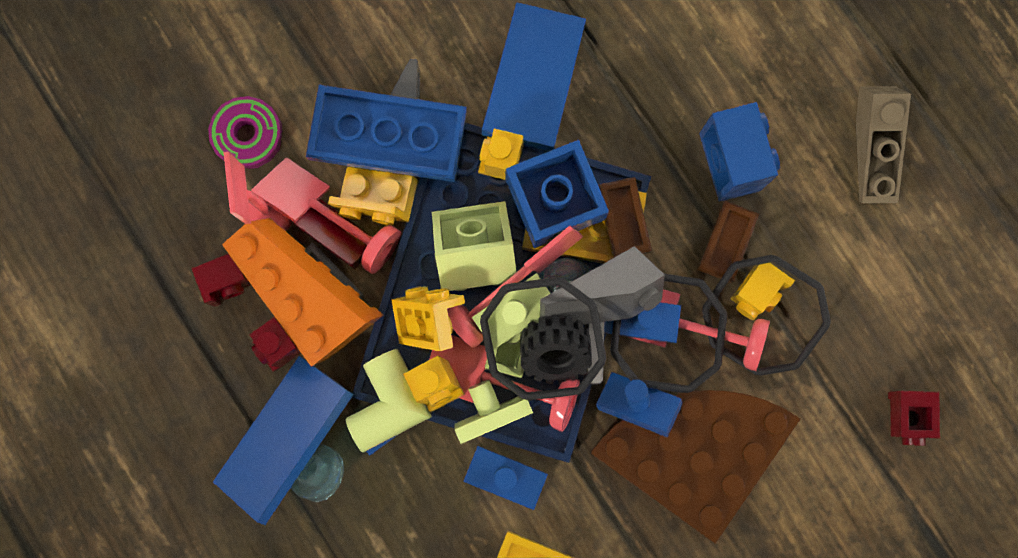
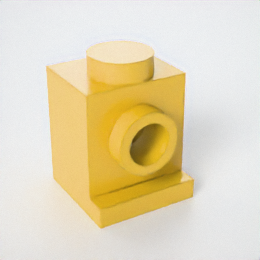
M494 128L492 137H487L483 141L478 173L506 180V168L516 165L520 161L523 150V135Z
M771 263L755 265L733 294L731 300L738 304L736 309L742 315L755 320L764 310L770 313L782 297V294L778 291L791 287L795 280Z
M436 356L403 374L416 402L425 404L429 412H433L465 395L449 361L440 356Z

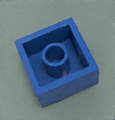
M757 102L712 113L699 133L719 202L759 192L778 176L777 171L780 169L779 156L774 148H770L767 138L769 134L768 119L764 112L760 113Z
M579 140L506 168V182L534 248L551 242L568 226L580 231L605 221L609 213Z

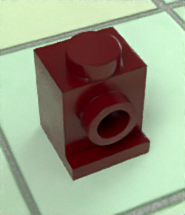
M229 254L191 268L204 303L213 307L221 305L219 297H223L224 300L237 297L245 292L244 287L251 285Z
M275 317L249 334L254 344L251 347L252 351L259 361L264 365L268 364L273 372H276L301 354Z
M888 392V399H890L891 437H902V445L926 446V438L940 439L939 392ZM909 412L914 416V422L910 426Z

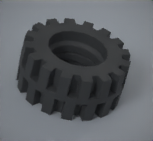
M552 315V319L548 320L544 316L539 318V323L530 322L528 329L524 328L522 336H520L522 370L525 369V374L529 377L534 375V380L540 382L542 379H546L548 384H553L555 380H558L559 384L569 378L574 381L578 379V374L585 375L587 368H590L592 364V348L588 328L583 327V323L579 320L573 322L572 317L569 316L559 319V315Z

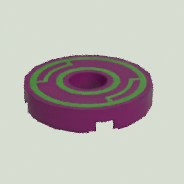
M250 96L233 98L222 104L213 114L208 128L209 142L216 155L224 161L223 152H230L244 165V168L248 169L259 168L270 162L279 151L282 143V123L274 109L263 100ZM244 125H253L255 127L254 137L246 142L239 141L237 138L239 129Z

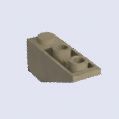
M896 86L859 87L856 137L859 202L898 203L911 93Z

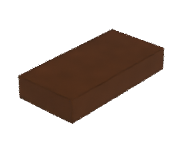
M635 177L598 184L609 210L604 222L612 257L615 258L634 246L642 254L651 253L652 247Z
M724 201L697 270L721 279L731 264L742 261L759 214ZM738 269L735 271V273L732 275L728 282H734Z

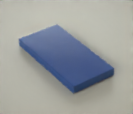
M516 2L482 127L483 136L492 137L493 129L495 128L523 135L524 146L545 151L554 150L586 22L585 18Z
M319 85L306 158L318 162L455 182L467 107Z
M299 356L213 483L257 523L266 525L354 394L316 366L311 367L306 359Z

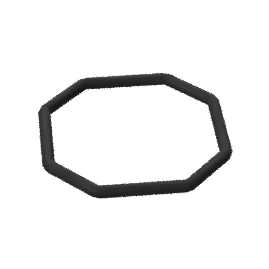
M775 255L734 262L729 266L712 291L718 297L737 269L770 262L775 263L816 289L823 320L822 325L795 362L757 368V371L749 370L759 376L796 370L801 367L831 323L822 284ZM707 299L703 305L702 314L705 325L713 327L709 311L713 304ZM708 336L710 345L716 350V338ZM724 347L723 355L747 369L743 364L742 357Z
M665 274L664 281L699 286L719 312L714 365L688 386L638 379L618 352L621 320L613 321L610 352L630 381L641 380L651 389L689 393L715 374L722 365L727 312L705 281L698 278Z
M553 277L505 284L499 289L481 315L480 325L490 373L496 380L522 399L536 400L579 395L587 389L605 365L606 352L597 305L594 300L564 278ZM559 285L589 307L598 360L578 387L526 392L497 370L488 319L507 292Z

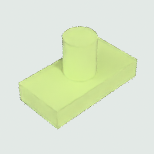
M536 273L526 281L539 280L541 278ZM547 287L511 291L503 297L488 319L493 350L521 332L524 328H527L530 322L539 320L540 299L551 294ZM486 308L472 317L481 332L480 319Z
M486 380L468 389L478 414L455 423L454 429L460 444L532 414L533 411L528 400L522 399L519 396L499 404L490 380Z

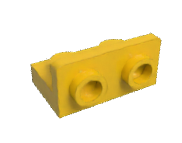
M347 167L340 198L330 196L328 204L339 209L341 217L352 220H361V216L364 215L371 216L372 221L383 225L393 226L395 220L409 222L418 179L410 175Z
M423 286L405 290L406 296L392 299L399 344L435 351L453 348L451 337L453 327L447 309L465 304L464 295L449 294V289L446 288L428 291V287Z

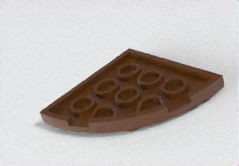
M703 390L673 395L682 399V406L668 438L625 420L616 423L589 453L716 544L801 418L774 403L755 396L731 391Z

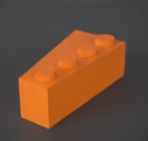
M271 218L251 221V224H244L222 244L311 367L334 356L384 316L377 308L370 307L360 299V294L350 285L345 286L330 273L331 269L323 262H317L306 253V248Z

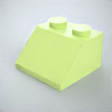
M505 201L432 212L435 258L441 289L462 291L480 286L502 285L516 273L513 242Z

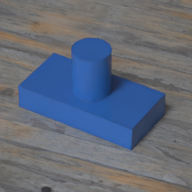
M659 302L655 308L649 311L644 310L632 318L621 319L620 336L677 343L681 305ZM605 321L604 333L612 334L613 321Z
M611 372L596 405L598 410L668 438L681 409L682 399L658 389L648 388L641 380L630 381L629 378Z
M477 446L463 482L534 510L548 474Z

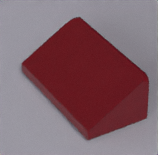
M321 199L318 200L320 203H322L323 205H325L326 207H328L329 209H331L339 215V212L332 208L330 205H328ZM310 208L296 223L293 222L296 227L354 270L361 263V258L367 245L313 208ZM344 218V219H346L347 221H349L351 224H353L354 226H356L357 228H359L357 225H355V224H354L353 222H351L349 219Z

